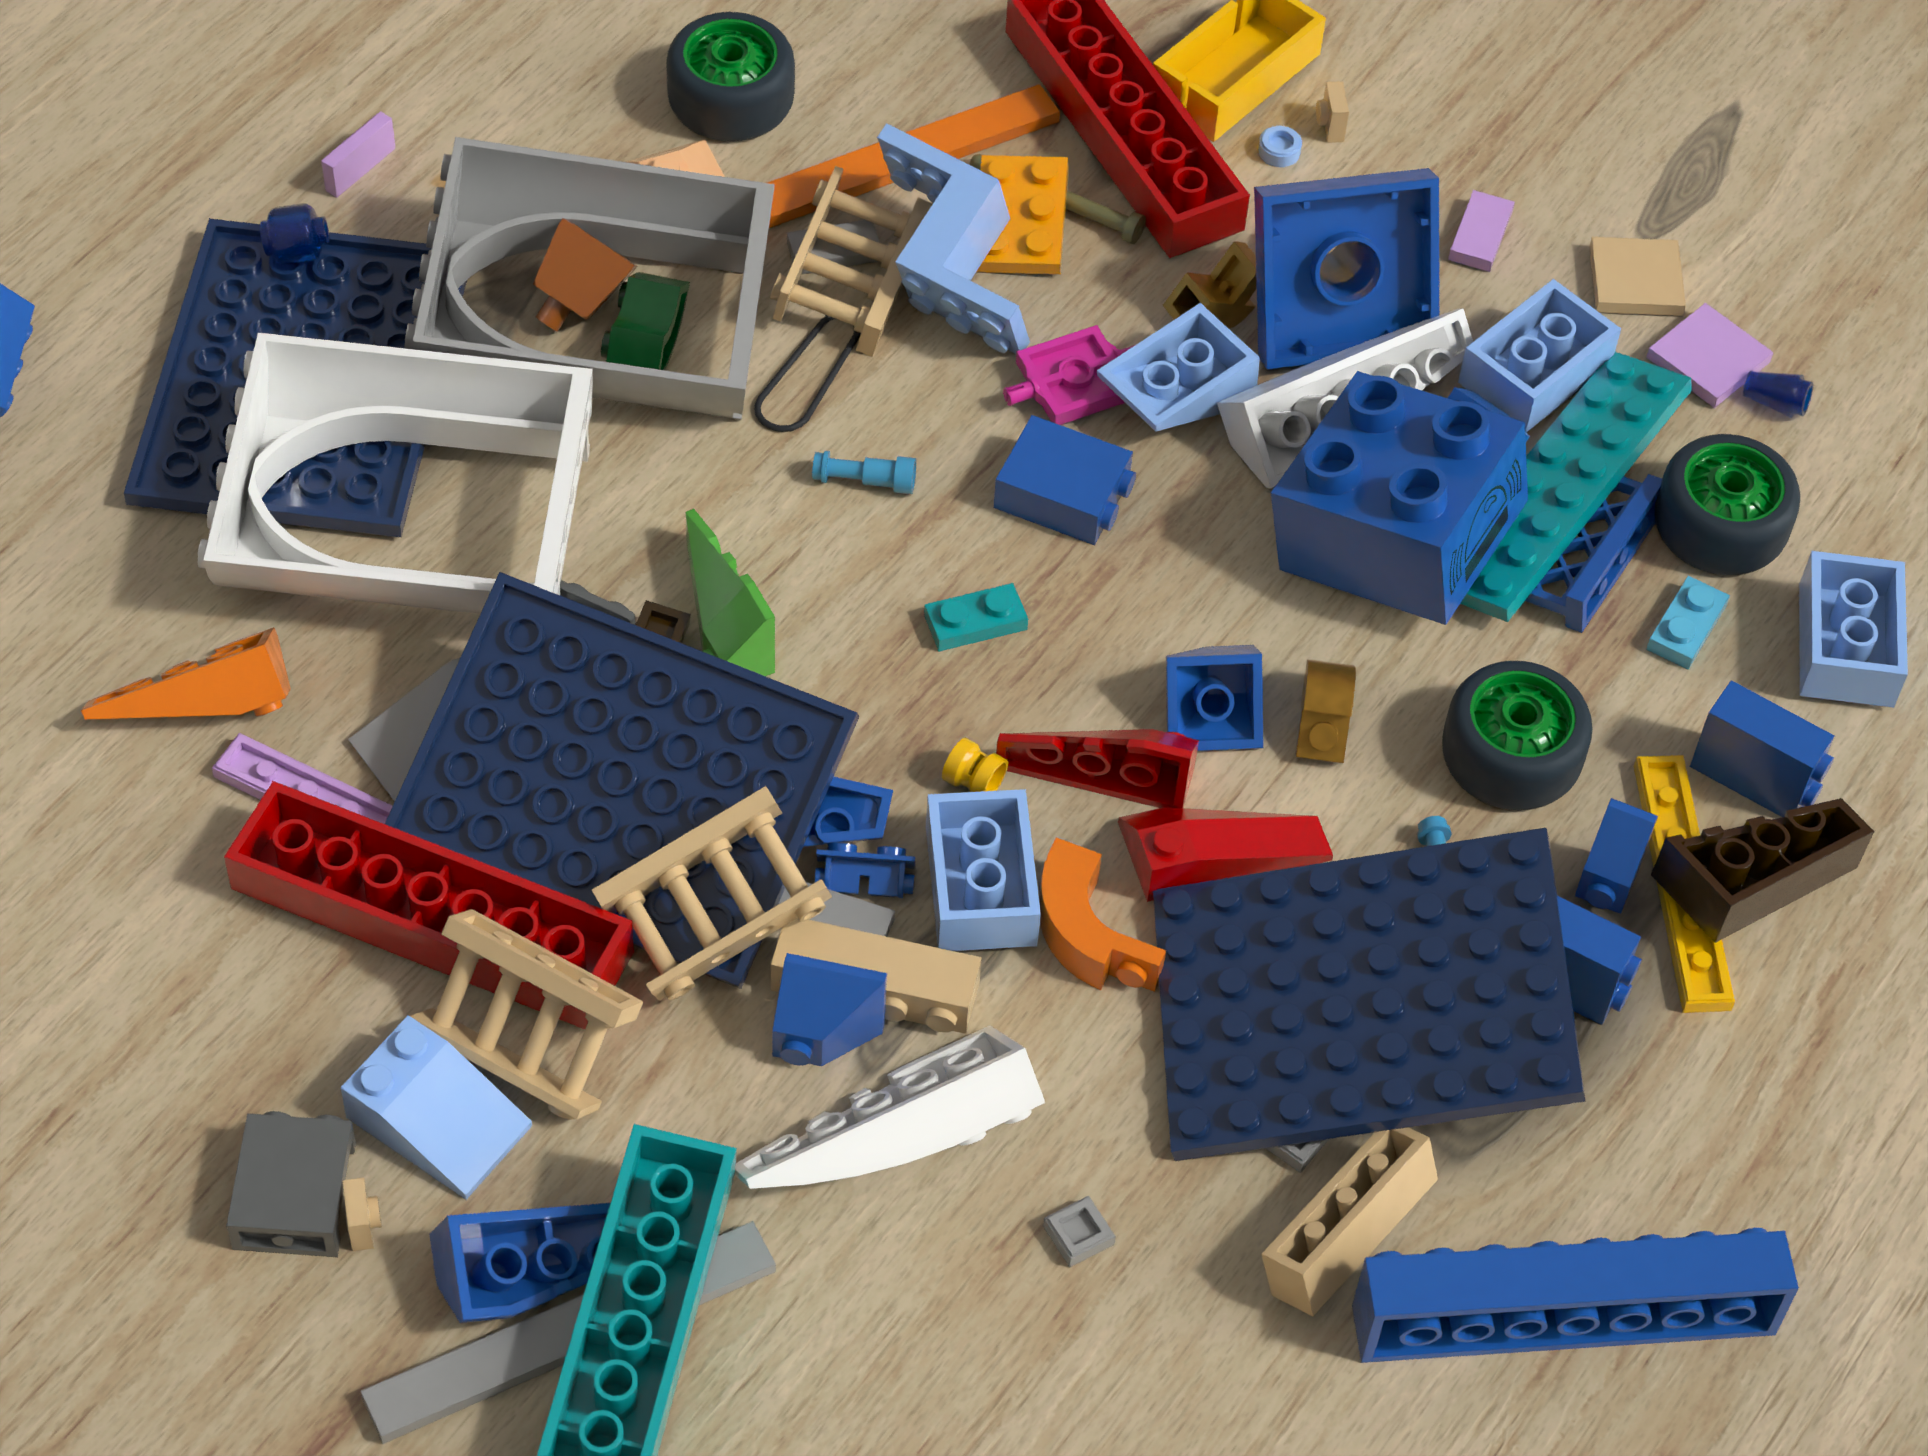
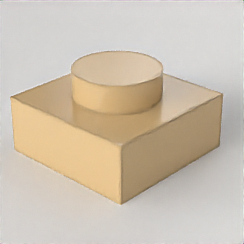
M1343 81L1326 82L1323 100H1317L1316 103L1318 126L1324 125L1327 143L1344 142L1349 116Z
M364 1177L343 1180L347 1225L352 1251L373 1249L372 1228L382 1227L378 1196L368 1197Z

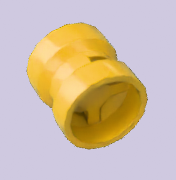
M965 737L950 752L942 770V779L955 787L963 785L969 788L970 792L997 791L1005 777L1008 761L995 753L989 755L983 753L977 743Z

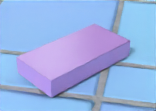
M380 111L321 160L325 190L336 198L339 197L396 149L391 117Z
M1473 190L1450 249L1448 260L1490 272L1515 202Z

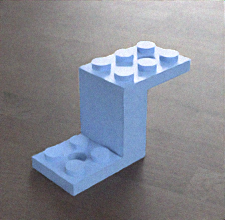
M886 123L877 139L883 153V159L889 169L891 180L906 191L911 192L913 189H916L926 194L933 203L895 261L902 278L901 282L905 286L909 297L908 301L913 307L925 314L930 315L933 311L945 317L947 323L959 332L968 334L969 331H972L984 337L985 343L998 352L1006 353L1009 350L1016 354L1017 351L1027 348L1030 340L1019 305L971 281L1010 220L999 179Z

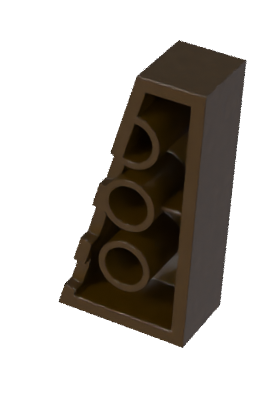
M1842 798L1787 810L1784 817L1776 819H1765L1764 816L1747 819L1745 825L1741 827L1723 830L1720 825L1703 829L1700 836L1684 839L1682 834L1667 837L1651 876L1716 943L1856 869L1875 831Z

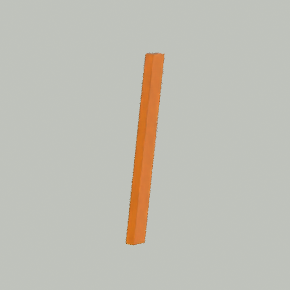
M1038 84L905 133L960 159L1058 123L1060 111L1042 86ZM879 142L767 182L775 184L769 228L815 212L818 206L813 205L812 201L820 180L829 182L835 166L844 169L838 191L853 197L894 183L890 178L889 169L883 159Z

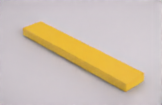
M1684 755L1638 756L1633 766L1642 810L1658 816L1649 840L1653 867L1667 837L1682 834L1684 839L1700 836ZM1657 882L1682 1012L1732 1011L1735 999L1722 940L1714 943Z

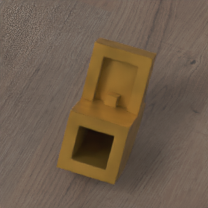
M1234 241L1210 275L1186 272L1163 304V307L1175 320L1201 303L1228 329L1235 327L1256 307L1250 300L1257 290L1256 255L1246 243Z
M1307 659L1301 699L1302 711L1296 757L1344 763L1355 691L1356 667L1354 665Z

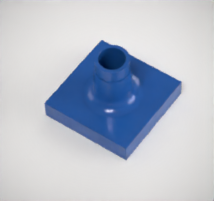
M1423 168L1254 187L1258 356L1266 369L1307 365L1358 344L1440 315L1439 177L1431 169Z

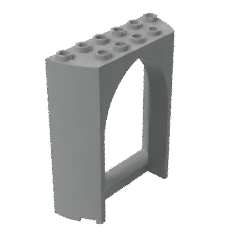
M455 137L452 155H443L441 181H446L445 188L437 187L434 214H439V217H436L435 221L430 220L426 247L432 248V250H429L428 255H422L419 281L425 282V284H422L421 289H415L412 316H417L418 318H415L414 324L408 323L404 349L592 369V398L742 420L775 184ZM562 218L568 219L623 256L744 273L728 380L548 354L531 349L501 335L488 326L467 305L458 288L479 270L496 261L523 252L548 249Z

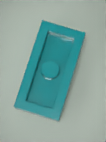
M1014 583L924 605V617L938 652L1028 630V616Z

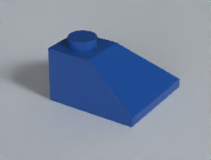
M1254 645L1206 646L1167 655V732H1177L1188 738L1199 740L1197 751L1263 748L1262 653Z
M787 953L772 1030V1056L782 1058L787 1063L798 1066L807 1064L824 1066L881 1035L885 1025L887 973Z

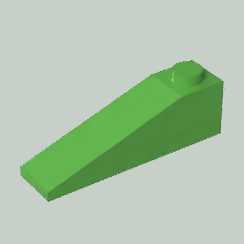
M695 509L686 511V542L702 652L763 676L775 673V616L752 578L748 574L739 577L736 570V559L730 552L721 553L717 536Z

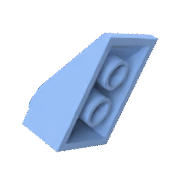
M1199 303L1098 369L1097 376L1157 432L1219 415L1220 411L1217 402L1257 386L1260 357L1205 306Z
M409 1015L340 1087L347 1119L466 1200L532 1127V1121L448 1041Z

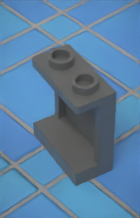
M269 1111L264 1114L247 1113L226 1225L232 1250L338 1257L341 1242L338 1221L344 1192L343 1180H346L349 1156L355 1153L356 1147L352 1121L343 1120L333 1115L306 1118L292 1117L279 1111Z

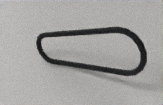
M827 315L824 316L758 396L754 410L759 422L768 429L778 432L794 431L806 424L859 339V332L854 331L853 336L805 415L798 422L791 425L773 424L766 420L761 413V405L825 324L835 319Z

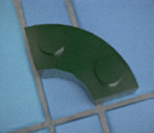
M642 272L629 276L627 282L623 281L618 295V307L621 310L616 321L611 326V331L606 330L601 344V357L606 358V362L665 370L678 338L690 282Z

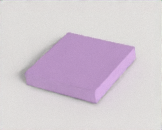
M1704 303L1649 347L1646 358L1659 367L1691 377L1692 392L1715 408L1771 362L1774 352L1707 303Z

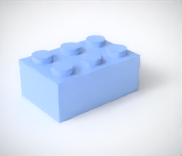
M1552 279L1466 347L1458 383L1467 390L1474 391L1511 418L1524 421L1525 432H1528L1580 390L1593 373L1614 355L1621 328L1556 280Z
M1811 551L1799 583L1800 696L1894 708L1908 675L1905 562Z
M1026 789L928 794L926 836L938 948L961 951L1037 946L1041 913Z

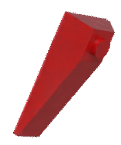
M1154 729L1000 733L997 740L996 754L1008 761V772L1157 808H1184L1195 768L1199 740L1188 738L1177 732H1163Z
M1163 807L1118 817V825L1147 902L1154 901L1153 891L1161 888L1332 861L1333 853L1318 816Z

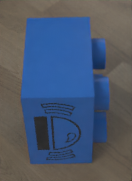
M1357 371L1271 492L1279 570L1447 625L1528 501L1525 422L1485 410L1472 402L1455 401L1405 386L1390 377L1372 376Z

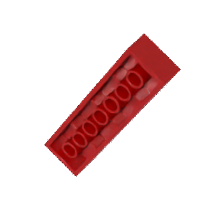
M1007 0L1006 34L1135 212L1146 217L1145 226L1169 259L1245 231L1250 194L1105 0Z
M272 781L224 856L232 890L449 976L460 951L456 947L457 943L442 935L449 916L471 909L614 986L617 984L634 953L632 920L275 781ZM486 958L479 959L469 984L495 994L502 977V973L499 971L500 966ZM528 981L521 982L514 1002L540 1012L545 1000L542 994L543 989ZM571 1004L564 1006L559 1018L560 1020L582 1029H586L588 1024L584 1011Z

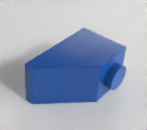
M1611 798L1584 866L1575 896L1588 901L1597 908L1609 909L1621 914L1639 872L1658 816Z

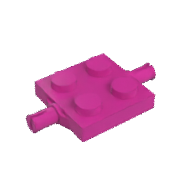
M1095 325L1016 352V364L1026 381L1003 388L1004 399L1008 406H1012L1013 404L1033 398L1043 407L1051 422L1059 425L1124 404L1125 402L1097 376V370L1133 346L1121 350L1117 349L1106 340L1099 327Z

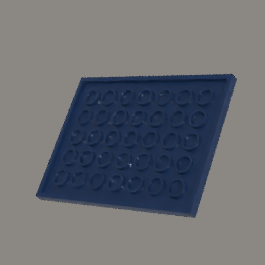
M209 218L124 490L126 505L207 514L210 501H218L220 491L217 490L216 486L217 470L220 462L227 463L229 453L226 452V433L230 424L236 425L238 415L235 414V396L238 387L245 388L247 378H244V359L247 350L254 351L258 333L404 348L408 323L414 324L415 318H418L417 316H412L415 289H421L422 284H425V282L419 281L422 255H428L429 250H432V248L426 247V243ZM467 280L458 288L462 297ZM373 441L350 444L325 451L290 469L267 490L262 497V501L278 523L402 537L425 444Z
M499 572L385 824L603 909L592 889L765 786L782 811L781 815L774 818L776 823L773 828L796 864L857 724L859 715L857 712ZM747 834L731 844L732 850L729 853L764 912H767L779 904L785 886L756 837L750 838ZM704 860L687 870L689 876L686 879L721 939L747 924L712 863L707 864ZM660 886L644 896L646 901L643 906L676 963L680 964L704 949L669 889H663ZM633 929L634 946L645 950ZM763 939L708 971L705 975L742 989Z
M1547 827L1167 887L1153 891L1157 947L1166 950L1164 966L1159 975L1170 1146L1175 1161L1586 1102Z

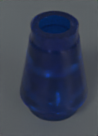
M1750 371L1745 381L1743 396L1751 398L1790 418L1794 414L1804 416L1812 398L1814 383L1804 380V375Z

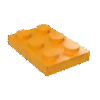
M982 155L980 170L999 179L1010 220L976 272L1061 274L1069 168L1068 157Z

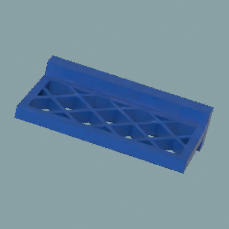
M1648 474L1643 483L1623 477L1612 492L1619 491L1630 495L1628 500L1608 505L1605 499L1587 522L1605 519L1609 526L1607 531L1588 535L1583 527L1578 533L1579 537L1574 538L1562 553L1566 554L1585 549L1588 559L1584 562L1567 566L1561 555L1556 561L1558 568L1549 570L1525 601L1564 615L1565 627L1582 633L1655 525V503L1660 493L1662 478ZM1564 580L1567 586L1563 596L1559 597L1543 591L1541 585Z

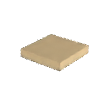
M1613 237L1591 238L1589 249L1595 308L1598 312L1683 316L1686 302L1678 240Z

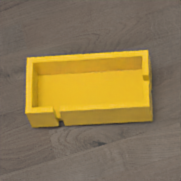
M1230 0L1153 62V66L1206 137L1215 142L1320 55L1326 17L1299 0H1236V2Z

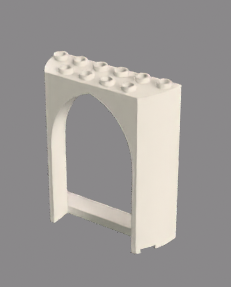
M258 333L254 351L247 350L244 359V378H247L245 388L238 387L235 396V414L238 415L236 425L230 424L226 433V452L229 453L227 463L220 462L217 470L216 486L217 490L220 491L218 501L211 500L208 507L207 527L211 529L208 540L201 539L198 549V567L206 569L207 575L214 585L481 614L496 579L371 566L337 559L318 552L290 535L274 519L262 501V497L280 477L293 467L315 455L350 444L396 441L557 458L535 583L530 584L560 595V582L582 461L588 462L590 451L588 425L592 415V369Z

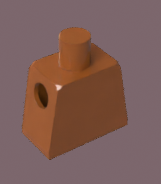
M562 218L533 285L549 295L535 317L557 332L571 311H574L584 319H590L621 286L622 282L626 281L635 271L637 266L568 219Z

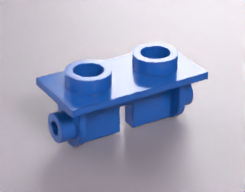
M828 843L827 850L816 849L817 861L826 862L825 868H816L815 882L822 879L829 890L842 894L859 895L860 877H870L869 896L903 899V894H913L914 875L905 874V868L915 869L916 859L915 856H906V849L880 846L877 847V854L859 853L857 852V845Z

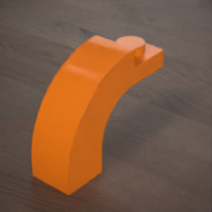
M1056 837L1044 863L1039 899L1040 925L1050 950L1070 973L1099 990H1102L1108 975H1111L1127 986L1134 988L1142 987L1155 992L1159 984V975L1164 966L1166 950L1118 933L1108 928L1096 917L1091 909L1089 900L1099 880L1102 854Z

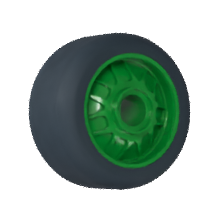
M741 12L713 13L698 18L686 25L675 36L669 47L666 61L669 103L677 118L693 132L720 141L749 140L773 130L784 120L790 111L795 94V60L793 50L785 35L767 20Z
M1714 434L1704 436L1682 447L1668 463L1662 478L1660 493L1655 503V522L1666 546L1678 558L1690 566L1718 575L1747 574L1771 563L1785 548L1799 513L1800 488L1790 465L1779 453L1769 446L1740 435Z
M1526 661L1493 663L1475 671L1456 690L1451 700L1443 729V756L1456 782L1476 799L1491 806L1508 810L1540 808L1561 798L1578 780L1592 739V718L1582 694L1560 673L1543 665Z

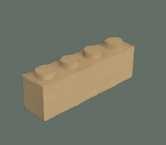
M797 918L782 927L771 962V991L779 992L787 953L887 973L886 1020L895 1022L906 1020L927 1025L939 1032L956 1031L966 1034L980 983L982 957L813 920L800 922Z
M1408 1127L1375 1132L1261 1254L1273 1297L1311 1316H1314L1361 1265L1365 1257L1372 1253L1438 1180L1430 1137Z

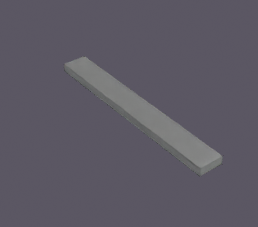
M753 1221L718 1236L699 1305L776 1272V1263ZM584 1294L362 1390V1400L382 1444L562 1366Z

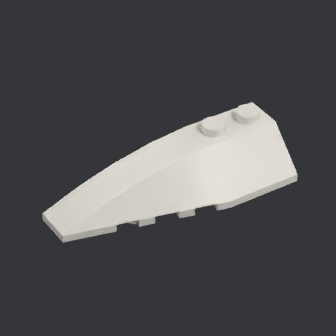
M1456 309L1358 344L1217 402L1230 445L1266 488L1275 487L1357 371L1372 376L1390 377L1402 385L1423 390L1430 383L1438 382L1463 362L1465 349L1473 342L1464 309Z
M989 1025L889 1073L887 1076L890 1084L883 1089L873 1093L867 1088L860 1090L849 1097L852 1106L842 1113L823 1112L808 1121L809 1124L805 1128L807 1133L798 1138L797 1135L786 1134L737 1162L735 1176L749 1189L806 1185L856 1177L906 1164L957 1144L962 1146L973 1144L984 1138L987 1130L999 1124H1012L1024 1120L1031 1114V1109L1044 1104L1045 1101L1025 1047Z

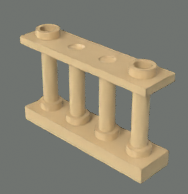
M835 166L829 182L824 180L819 182L812 204L818 207L788 275L779 273L770 296V299L777 301L773 319L781 322L790 301L855 326L854 331L861 333L856 351L873 357L903 285L895 261L933 203L917 197L911 214L904 211L901 215L838 191L844 169ZM831 207L895 231L894 236L900 238L898 245L890 242L887 246L829 224L825 220ZM817 238L881 262V267L887 269L885 276L876 274L875 277L812 254L811 252ZM803 270L867 293V299L874 301L871 308L863 305L859 309L797 285Z
M766 786L592 889L604 910L614 914L618 912L619 915H626L627 919L632 920L635 933L660 976L646 984L650 992L659 1001L665 997L671 1001L685 995L695 987L693 980L798 918L800 922H804L817 916L826 908L824 902L832 898L822 879L808 887L773 828L776 823L774 818L781 815L782 811ZM747 834L750 838L756 837L791 896L767 912H764L729 853L732 850L731 844ZM704 860L707 864L712 863L747 921V924L722 939L686 879L689 876L687 870ZM660 886L663 889L670 890L704 948L680 964L676 963L643 906L646 901L644 896Z
M473 909L449 916L442 935L457 943L456 947L460 952L437 1009L430 1008L410 1015V1017L448 1041L469 1061L549 1104L548 1109L559 1117L577 1120L599 1110L602 1101L583 1091L586 1080L607 1030L636 1020L643 1001ZM486 958L500 966L499 971L502 973V977L480 1031L477 1033L454 1019L478 960ZM528 981L543 989L542 994L545 1000L522 1056H519L497 1044V1041L521 982ZM571 1004L586 1013L585 1017L588 1020V1024L567 1075L563 1080L539 1066L564 1006Z

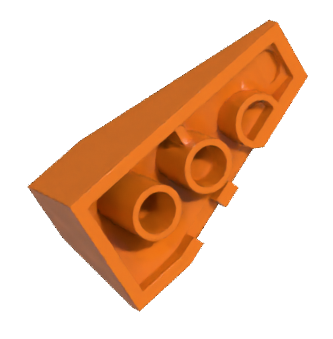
M273 627L214 649L215 653L206 658L207 663L200 666L197 661L190 662L188 660L177 664L172 669L162 673V680L153 683L151 677L144 678L89 700L81 710L83 717L86 720L241 715L252 710L255 716H261L273 712L283 706L281 700L287 697L291 689L276 630Z

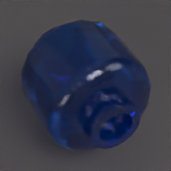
M307 203L272 208L267 215V220H263L260 223L264 252L267 256H273L276 262L281 265L315 261L321 255L322 244L329 243V228L325 216L317 217L314 208Z

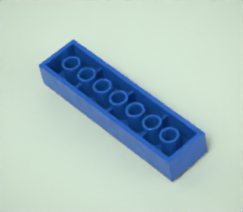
M1749 1228L1738 1234L1715 1235L1710 1231H1699L1686 1237L1663 1238L1657 1234H1649L1631 1241L1611 1242L1607 1238H1593L1582 1244L1559 1245L1554 1241H1542L1530 1247L1506 1248L1504 1245L1492 1244L1475 1251L1454 1252L1450 1248H1436L1425 1254L1402 1255L1396 1251H1385L1373 1257H1365L1352 1302V1310L1361 1363L1775 1336L1799 1287L1786 1232H1767L1763 1228Z

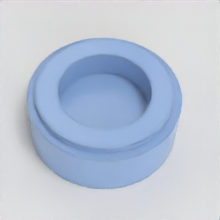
M1269 127L1260 136L1259 156L1265 163L1274 167L1291 166L1300 158L1302 139L1295 130L1289 127Z

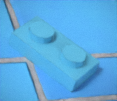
M1687 576L1650 637L1646 650L1689 670L1725 610L1730 595Z

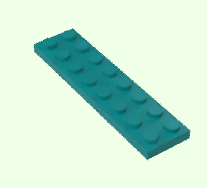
M1615 352L1609 360L1601 365L1526 455L1528 501L1460 604L1508 622L1692 391L1691 377Z

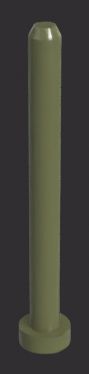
M982 154L973 155L970 165L980 170ZM1067 191V210L1122 232V239L1131 244H1135L1141 237L1146 223L1144 215L1133 212L1130 216H1127Z

